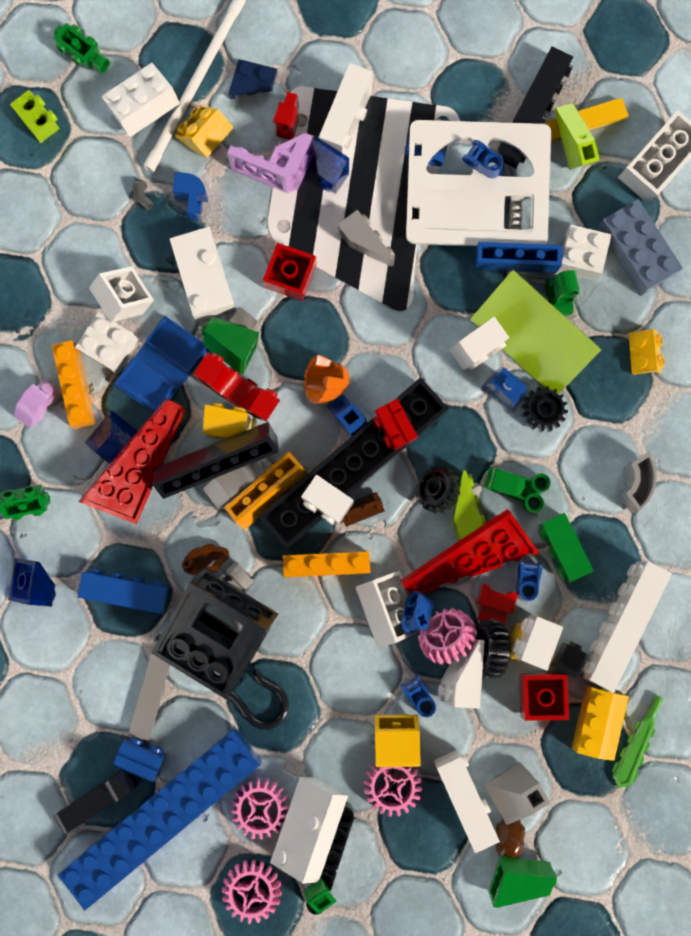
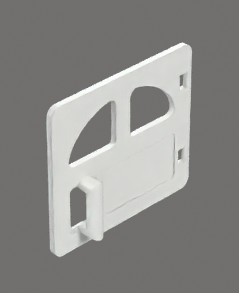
M414 121L410 126L407 241L411 244L477 246L478 242L546 244L548 241L550 127L546 124ZM463 139H470L472 142L479 140L488 147L489 141L498 140L521 152L529 161L533 169V175L531 177L498 176L496 178H488L476 169H472L471 175L430 174L426 168L431 158L439 150L453 142ZM415 145H422L421 156H414ZM506 196H510L509 229L504 228V203ZM524 197L531 198L529 230H521L522 201ZM412 208H419V219L412 220Z

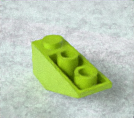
M571 103L554 108L569 170L599 161L595 139L574 104Z
M466 471L460 474V495L455 503L452 517L458 540L463 539L486 523L484 516L479 514V498L473 494L471 488L474 487L471 474L467 475Z

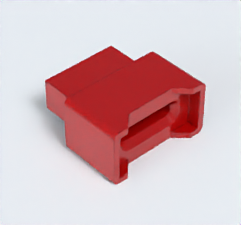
M287 92L284 103H278L273 118L277 137L291 140L295 136L299 124V101L297 94Z
M481 583L476 604L481 605L477 620L496 619L505 624L508 613H514L518 593L511 591L507 594L491 590L489 585Z

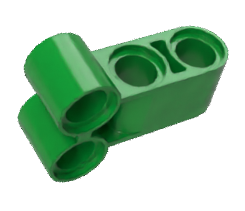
M567 270L558 273L555 278L546 279L545 282L546 295L549 298V302L564 316L573 315V301L579 294L577 273L575 270Z
M490 467L483 488L522 501L523 510L528 514H535L544 507V500L540 494L549 489L551 481L543 473L536 474L531 479ZM535 479L543 480V489L536 488L534 484ZM530 498L538 502L537 509H531L528 506Z

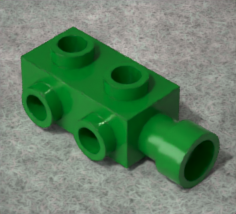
M65 23L63 27L58 26L55 29L53 37L56 42L55 47L62 54L65 55L67 53L71 56L74 63L78 66L83 65L88 70L93 65V68L101 74L107 71L110 66V60L100 53L95 39L91 36L84 37L82 30L75 24L70 26Z
M42 484L1 492L0 514H3L5 519L12 518L14 521L20 520L29 514L40 516L47 511L48 505L51 503L50 495L44 491Z

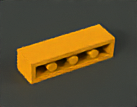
M71 340L54 344L52 349L69 426L79 430L95 426L96 420L81 353L75 348L77 344Z
M288 452L224 508L233 520L245 530L259 518V515L308 473L293 455Z
M369 551L283 556L284 578L370 573Z

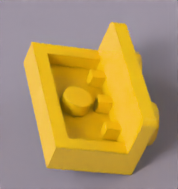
M655 329L628 333L632 374L662 373V367L665 366L664 356L660 352V347L663 346L662 335Z

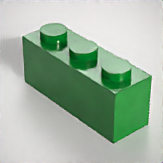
M565 513L538 524L540 528L538 530L539 536L542 541L546 540L549 549H547L548 554L553 561H556L559 567L557 572L562 580L565 579L566 582H572L594 571Z

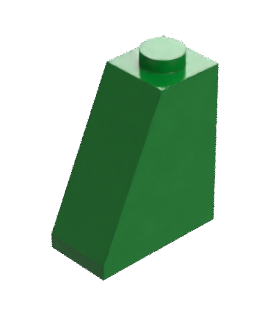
M211 317L209 323L204 324L201 335L204 336L203 345L213 353L221 356L224 362L239 374L244 375L257 348L259 332Z
M500 856L488 890L492 905L495 908L550 896L553 886L557 883V875L553 871L550 862Z

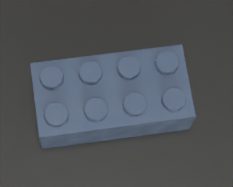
M639 199L606 217L597 227L599 232L612 234L609 247L640 296L675 277L683 269Z

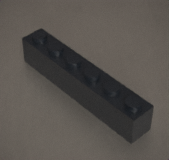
M551 46L512 123H545L547 117L544 115L546 111L550 112L556 101L553 99L555 93L560 94L565 84L562 82L564 76L568 78L573 69V65L570 64L574 56ZM501 142L497 153L502 156L503 163L517 169L519 163L524 164L526 157L521 152Z
M269 422L263 423L154 468L152 485L160 496L165 499L279 453L278 437Z

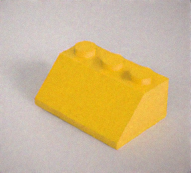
M586 685L571 749L576 753L614 761L629 696Z

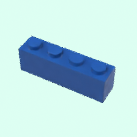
M478 242L475 249V270L557 273L562 266V245Z
M96 569L82 572L77 598L154 613H166L171 588L165 587L164 582L153 581L152 584L144 583L145 579L132 577L131 580L123 579L124 575L111 573L110 576L102 575L103 571Z

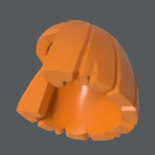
M314 356L313 360H310L309 365H307L308 369L305 370L304 374L306 379L304 380V390L307 399L311 403H326L339 398L350 384L348 370L345 366L336 364L326 357Z

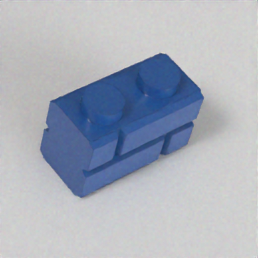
M131 736L130 739L126 738L123 740L113 766L154 782L159 775L167 754L162 752L163 749L156 745L148 747L142 744L143 740Z

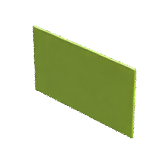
M514 270L508 274L470 319L479 328L495 317L509 336V339L505 341L506 346L502 349L538 381L542 387L549 386L551 391L557 389L558 395L602 350Z

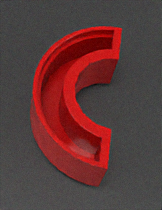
M207 353L193 375L206 387L234 406L245 409L246 413L267 422L280 401L277 398L278 394L269 388L264 390L257 387L258 384L249 378L244 380L232 367L228 368L223 363L224 359L216 353L212 355Z

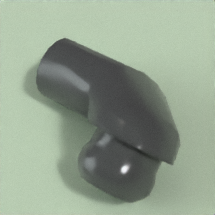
M142 179L136 180L132 186L133 198L148 211L154 203L145 196L147 183Z

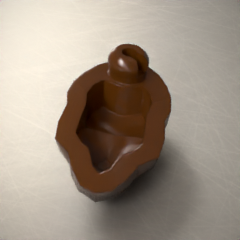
M213 544L195 548L185 556L182 568L186 573L197 576L204 568L210 572L220 570L221 566L228 560L229 551L227 548L218 547Z
M502 819L496 825V834L500 841L495 844L496 851L499 857L519 858L525 846V827L521 820L506 825Z

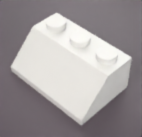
M400 570L355 587L377 648L397 643L420 632V630H416L413 634H406L401 628L400 623L409 593L401 583L403 577Z

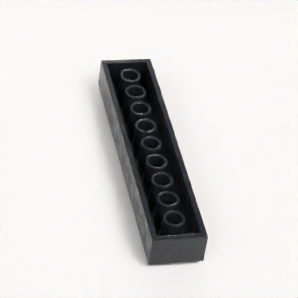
M421 377L396 398L399 400L418 437L449 410ZM372 418L258 517L282 545L289 550L323 520L321 517L322 513L318 510L315 513L310 511L303 505L304 501L301 498L316 475L350 497L411 443L396 451L392 447L388 448L383 440V436H385L383 429H378Z

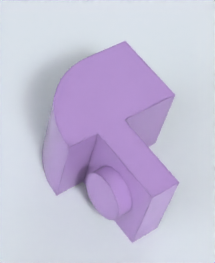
M47 379L37 386L31 385L20 397L15 408L14 417L27 427H33L45 417L47 407L61 397L62 391Z

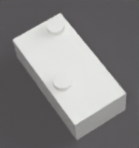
M349 63L319 135L320 155L343 163L360 120H364L367 113L365 107L372 93L373 71Z
M677 110L619 175L618 178L647 204L658 196L691 158V121Z
M210 226L169 238L196 322L236 311Z
M454 750L433 760L474 852L477 853L500 842L487 814L491 812L485 799L481 801L466 768L469 764L464 753L460 755L457 750Z
M300 777L270 863L301 883L319 882L348 795L317 778Z

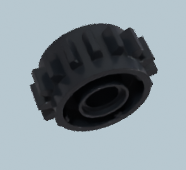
M546 386L544 390L541 387H537L536 393L531 390L529 392L530 397L526 396L523 399L526 404L521 406V409L524 410L521 416L526 417L527 421L525 424L530 423L532 430L539 428L540 433L545 429L551 432L553 426L557 429L560 427L559 422L566 420L563 415L568 413V410L564 409L567 402H563L562 398L564 395H558L557 389L551 391L549 386ZM540 405H546L549 413L543 414L540 411Z
M442 466L439 469L433 467L432 470L426 471L417 485L416 496L419 497L418 503L423 505L422 508L435 514L437 511L444 513V510L451 509L460 495L459 487L461 484L457 482L459 477L450 469Z

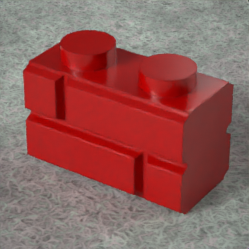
M398 399L374 411L375 417H373V421L378 429H383L385 433L383 440L388 448L392 447L396 451L418 438Z

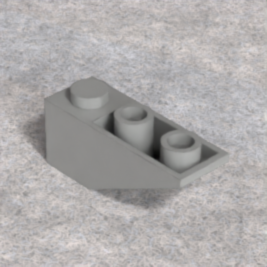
M356 210L337 224L339 234L350 248L391 267L394 265V252L389 246L385 247L382 243L381 235L377 230L373 231L369 226L370 221L365 214L361 215Z

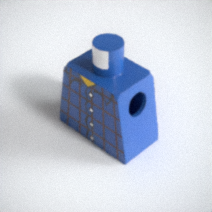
M504 367L495 370L482 385L511 411L522 401L527 392V386Z

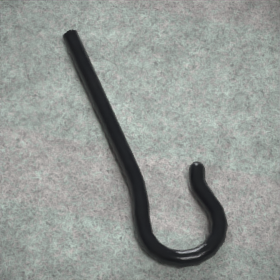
M158 634L154 639L156 643L158 642L161 636L160 634ZM255 669L253 677L257 683L275 693L279 698L281 704L278 715L272 720L261 721L252 714L245 702L234 691L228 698L238 707L242 715L252 726L258 729L269 730L278 727L285 720L289 712V701L286 693L280 686L264 678L260 670Z

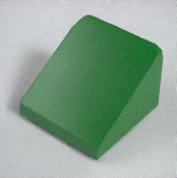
M322 878L319 879V882L312 883L303 890L307 903L318 915L337 902Z

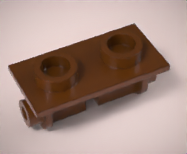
M375 492L353 501V505L343 518L346 527L385 511L378 493Z

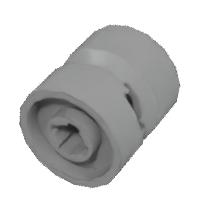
M236 561L227 569L226 575L222 574L219 576L239 590L247 589L255 582Z

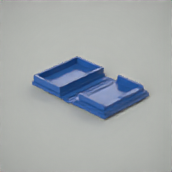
M164 316L113 385L154 413L165 399L172 400L209 349L198 338L167 316Z

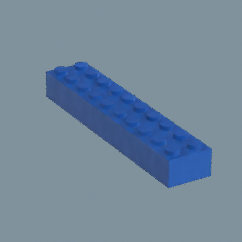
M234 727L68 864L58 874V877L83 910H87L261 765L262 760L239 730Z

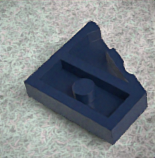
M238 59L228 93L229 98L235 99L237 95L247 94L250 96L258 92L273 91L278 74L277 68Z

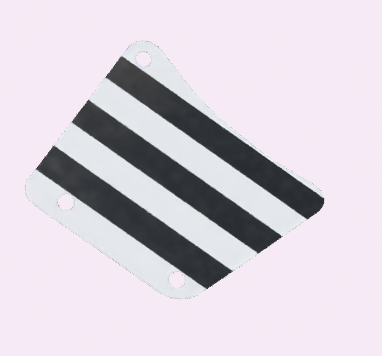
M305 86L296 87L291 93L298 96V115H305L308 122L303 127H297L294 138L304 133L312 135L315 154L298 190L285 193L276 188L272 189L268 214L269 232L276 244L280 243L316 256L317 268L393 310L404 311L412 304L414 297V276L418 245L411 244L406 239L409 156H405V150L410 136V126L416 120L437 121L440 116H446L449 121H460L459 116L453 109L446 106L370 96L365 107L367 109L366 116L363 121L360 120L344 161L340 163L320 155L319 135L338 91ZM281 138L280 145L289 140ZM452 143L448 145L446 154L448 153ZM428 164L426 169L430 174H437L440 167ZM412 208V220L419 219V208ZM356 210L361 215L365 214L370 221L369 226L373 231L377 230L385 247L389 246L394 252V265L391 267L350 248L339 234L337 224ZM281 220H287L291 225L290 230L286 233H282L277 229V224Z

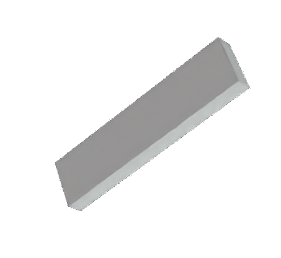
M153 654L149 658L128 733L129 736L147 741L151 739L171 665Z

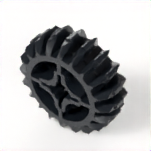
M496 619L481 620L476 625L477 636L475 639L484 641L482 677H485V679L501 678L506 672L505 669H508V661H510V646L512 643L509 640L508 628L505 627L503 622Z

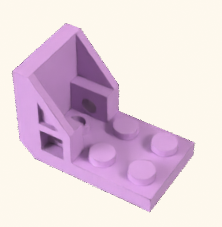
M307 133L276 146L269 161L261 155L255 156L250 154L242 147L236 148L230 145L227 152L233 171L285 193L298 190L315 154L313 136Z

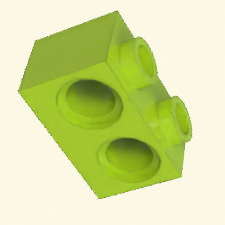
M28 90L10 104L40 143L60 129L56 124L58 118L51 109L47 111L43 107L46 104L38 94L34 96Z

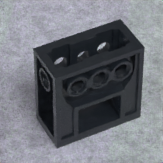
M204 568L187 586L151 654L227 700L243 677L279 613ZM209 604L243 625L241 631L207 612Z

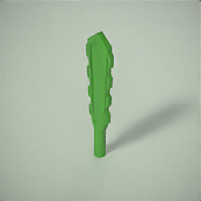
M655 695L646 716L641 721L636 722L634 734H630L628 737L627 747L622 749L620 760L615 762L612 768V777L617 788L630 786L632 782L636 781L638 776L637 768L642 766L644 761L643 753L648 751L650 746L648 740L655 733L654 719L663 701V698Z

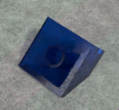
M314 135L312 138L313 156L319 184L325 191H332L336 194L349 176V157Z
M111 410L85 443L110 464L138 431Z
M15 558L8 600L27 605L52 607L56 596V585L40 562Z

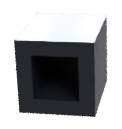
M572 641L570 644L562 643L552 666L576 677L587 653L581 651L582 646Z

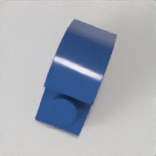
M175 172L173 194L176 200H188V217L191 221H198L199 214H202L203 202H208L205 186L200 178L193 174Z
M344 394L327 405V409L350 437L367 424L364 415L354 403H350Z

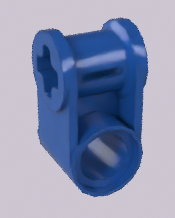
M474 140L467 155L464 154L462 157L466 165L476 169L488 178H496L501 173L503 166L502 156L479 140ZM496 163L498 167L492 169L488 166V164Z
M522 559L519 560L516 592L518 593L517 598L521 601H532L538 596L542 574L541 562L535 564L524 562ZM524 586H529L532 590V594L528 598L522 593Z
M416 590L409 594L406 599L400 623L402 630L406 634H413L416 630H426L429 627L431 614L434 609V602Z
M418 674L407 684L400 685L408 700L412 702L422 717H431L435 713L436 704ZM423 701L431 702L432 708L429 712H422L420 710V704Z

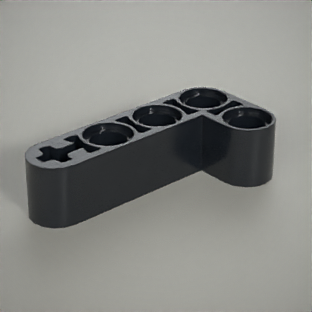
M122 769L53 815V818L63 835H65L112 803L128 795L137 785L129 772Z

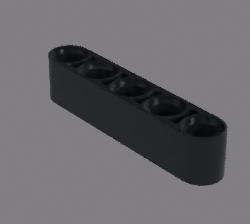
M346 802L344 809L350 812V816L346 819L340 818L336 830L343 834V838L340 840L333 839L329 853L335 854L336 859L332 862L326 860L321 875L328 876L329 881L325 884L330 891L354 820V809L348 802ZM306 902L307 910L311 914L318 915Z

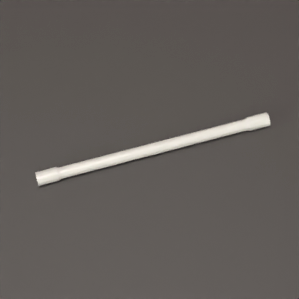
M232 0L223 21L179 100L180 104L176 106L154 149L151 150L143 165L149 172L154 173L164 150L246 0Z

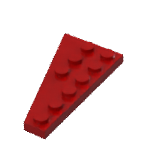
M165 399L78 502L137 524L153 488L154 468L163 464L186 408Z
M506 509L401 579V583L410 594L416 590L421 594L437 590L439 585L448 582L454 584L459 582V578L465 576L471 578L502 566V563L513 560L516 562L522 559L521 557L530 553L536 555L540 552L510 510Z

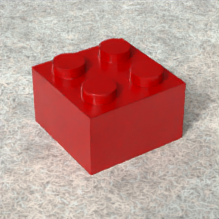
M277 243L263 278L264 288L304 301L317 266V257Z
M562 672L519 673L520 717L523 720H569L568 681L566 674Z

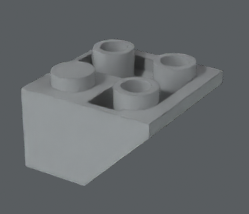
M518 762L484 784L506 825L531 816L550 804L539 782L521 762Z

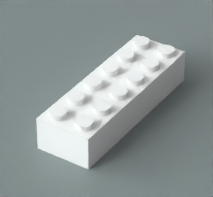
M649 561L636 562L628 569L627 575L629 577L626 583H622L620 586L617 601L613 602L609 608L608 613L610 615L608 620L601 624L599 629L601 634L598 640L592 643L589 650L591 654L588 660H584L580 667V677L613 693L672 573Z

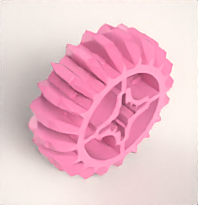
M444 608L442 613L436 611V615L430 618L429 627L426 630H420L421 635L418 636L420 648L428 659L434 663L438 662L442 666L445 662L451 665L453 660L459 662L461 656L467 658L466 652L472 651L471 645L476 643L475 637L477 632L475 624L471 621L469 615L464 614L461 610L456 611L454 608H451L448 612Z
M374 764L370 765L373 773L366 771L365 775L370 779L363 780V784L370 786L364 789V794H371L367 797L368 803L375 800L372 805L374 810L381 806L379 813L383 814L385 809H387L388 816L391 817L392 810H396L397 816H400V809L403 808L404 812L408 813V804L413 808L416 806L412 799L420 800V795L415 792L422 791V786L416 785L422 782L421 777H415L419 773L418 769L411 770L412 767H376ZM388 769H399L406 774L393 776ZM380 773H382L385 782L380 786L379 790L375 791V781ZM388 777L390 781H394V783L397 782V793L395 790H392V788L388 789ZM410 780V790L403 798L401 788L406 784V781ZM392 795L397 802H387L380 797Z
M257 778L256 785H254L251 779L248 780V787L242 784L240 786L241 791H236L234 794L238 799H232L231 804L236 807L231 808L230 813L237 814L232 818V821H240L236 828L239 830L244 827V836L247 835L248 831L252 832L251 839H254L256 834H259V839L263 840L264 833L271 838L273 835L272 830L278 834L280 832L279 826L283 827L284 824L282 818L285 819L288 813L284 810H288L290 804L283 803L288 800V796H280L284 789L281 787L275 790L277 782H274L272 787L269 786L268 778H266L264 784H261V778ZM265 792L269 795L266 798H259L256 794L253 795V793ZM246 797L251 806V811L247 816L243 812V801ZM276 801L278 815L273 820L269 807ZM257 804H259V807L260 805H265L263 813L261 811L260 813L255 812ZM255 819H260L264 823L267 822L268 824L256 825L253 824L252 821Z
M254 859L251 866H249L245 860L243 861V868L236 864L234 867L235 871L230 870L228 872L230 878L224 879L223 883L226 886L222 888V893L226 895L223 896L222 901L229 902L226 905V910L233 909L232 917L239 914L240 922L246 917L248 918V924H251L252 918H255L256 922L259 923L261 915L263 918L268 919V912L274 913L276 910L274 905H279L280 899L277 897L281 896L282 891L277 888L281 886V881H274L278 874L273 873L270 875L272 867L268 866L265 870L263 868V861H261L259 866H256V860ZM254 875L250 881H238L244 876ZM260 878L268 885L270 894L265 892L266 890L260 886ZM256 883L254 888L255 892L253 893V895H251L250 899L248 900V892L253 887V884ZM234 889L243 896V904L238 901ZM253 902H265L261 906L250 907Z

